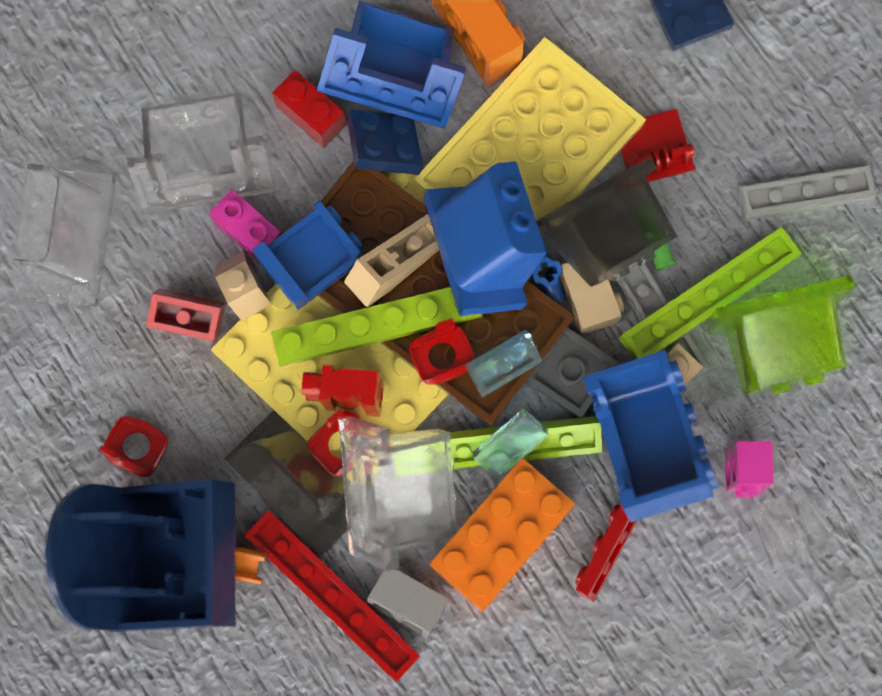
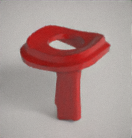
M453 318L437 322L434 330L413 339L408 348L421 380L427 385L439 384L458 377L469 371L475 364V355L467 336L459 326L455 325ZM438 343H447L456 352L455 362L447 369H437L429 361V351Z
M338 410L331 417L327 418V422L310 437L307 442V448L329 474L339 477L352 470L366 458L374 447L375 438L355 414ZM338 431L349 432L355 439V450L346 458L335 457L329 450V439Z
M123 416L116 421L104 445H100L99 450L110 463L138 476L149 477L155 472L161 462L169 440L161 430L150 423L133 416ZM133 433L144 434L150 443L148 453L140 459L129 458L123 450L125 439Z

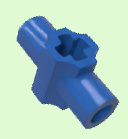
M545 246L547 253L529 279L531 282L537 283L540 291L556 303H560L566 299L558 279L563 271L559 261L550 259ZM541 264L549 266V271L545 272L546 278L538 276L537 271L542 270Z

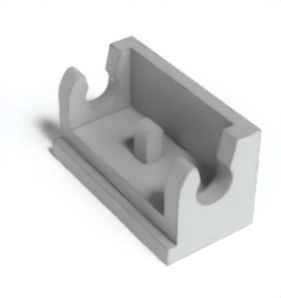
M387 564L369 594L366 604L427 640L449 599Z

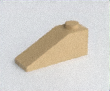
M425 215L356 261L344 283L366 307L393 290L439 251L429 215Z

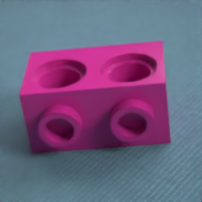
M233 189L209 212L214 225L240 248L245 250L257 263L259 261L256 259L252 249L263 241L268 245L282 235L280 230Z
M736 441L725 450L726 492H736V498H756L757 494H763L765 489L774 484L772 441Z

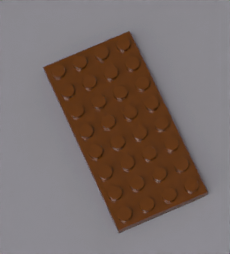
M354 161L321 200L325 208L331 205L343 221L339 225L345 233L348 234L352 231L364 247L360 250L362 256L428 214L427 208L423 203L377 170L355 168ZM437 251L393 290L368 307L344 283L350 272L318 296L343 314L448 288L450 284L440 251ZM528 281L523 286L527 304L523 309L484 313L480 318L455 324L465 332L475 355V364L464 374L435 384L490 427H492L575 318L573 314ZM432 330L380 343L416 370L408 349L410 342ZM438 343L429 351V361L437 369H447L455 362L456 352L451 345Z

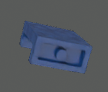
M320 200L314 204L315 210L270 244L266 245L263 241L252 249L256 259L297 311L350 272L356 261L362 257L360 250L364 248L352 231L346 234L339 224L343 221L331 205L325 208Z

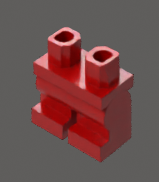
M322 365V373L303 372L301 393L306 395L305 399L307 401L321 402L326 411H336L337 405L345 410H353L358 406H362L367 416L381 417L384 382L379 371L344 368L335 370L333 365Z

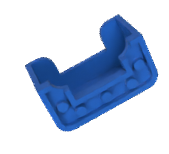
M663 350L583 377L588 394L592 395L594 410L599 419L617 478L616 483L621 491L618 492L624 512L631 522L714 497L712 490L719 487L709 458L703 460L701 458L708 455L702 435L694 436L691 424L697 423L691 402L687 404L683 402L680 392L687 391L676 359L669 361L666 351Z

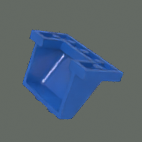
M359 0L350 32L338 28L334 29L317 91L445 129L464 78L466 67L450 62L454 29Z
M517 161L496 163L464 187L427 189L423 198L459 316L523 309L527 304L523 286L547 252Z

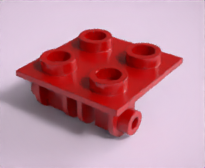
M677 109L644 117L646 119L645 124L621 149L631 187L696 170L692 159L695 156L692 143H687Z

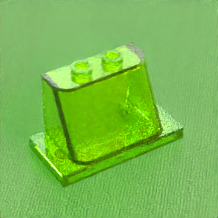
M851 275L715 309L706 322L708 334L711 336L726 332L744 396L771 390L772 395L792 390V384L803 381L805 386L816 385L826 381L824 376L843 372L847 368L836 304H839L855 288Z

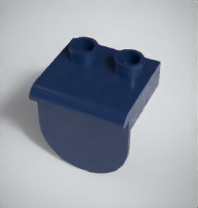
M205 479L129 487L83 484L68 491L59 501L52 514L45 542V566L48 584L61 613L73 625L85 630L134 632L236 627L235 483Z

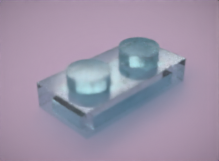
M524 330L466 364L465 367L477 391L484 397L540 364L542 360L532 337Z
M523 408L473 451V458L498 480L517 464L521 458H524L549 437L548 431Z

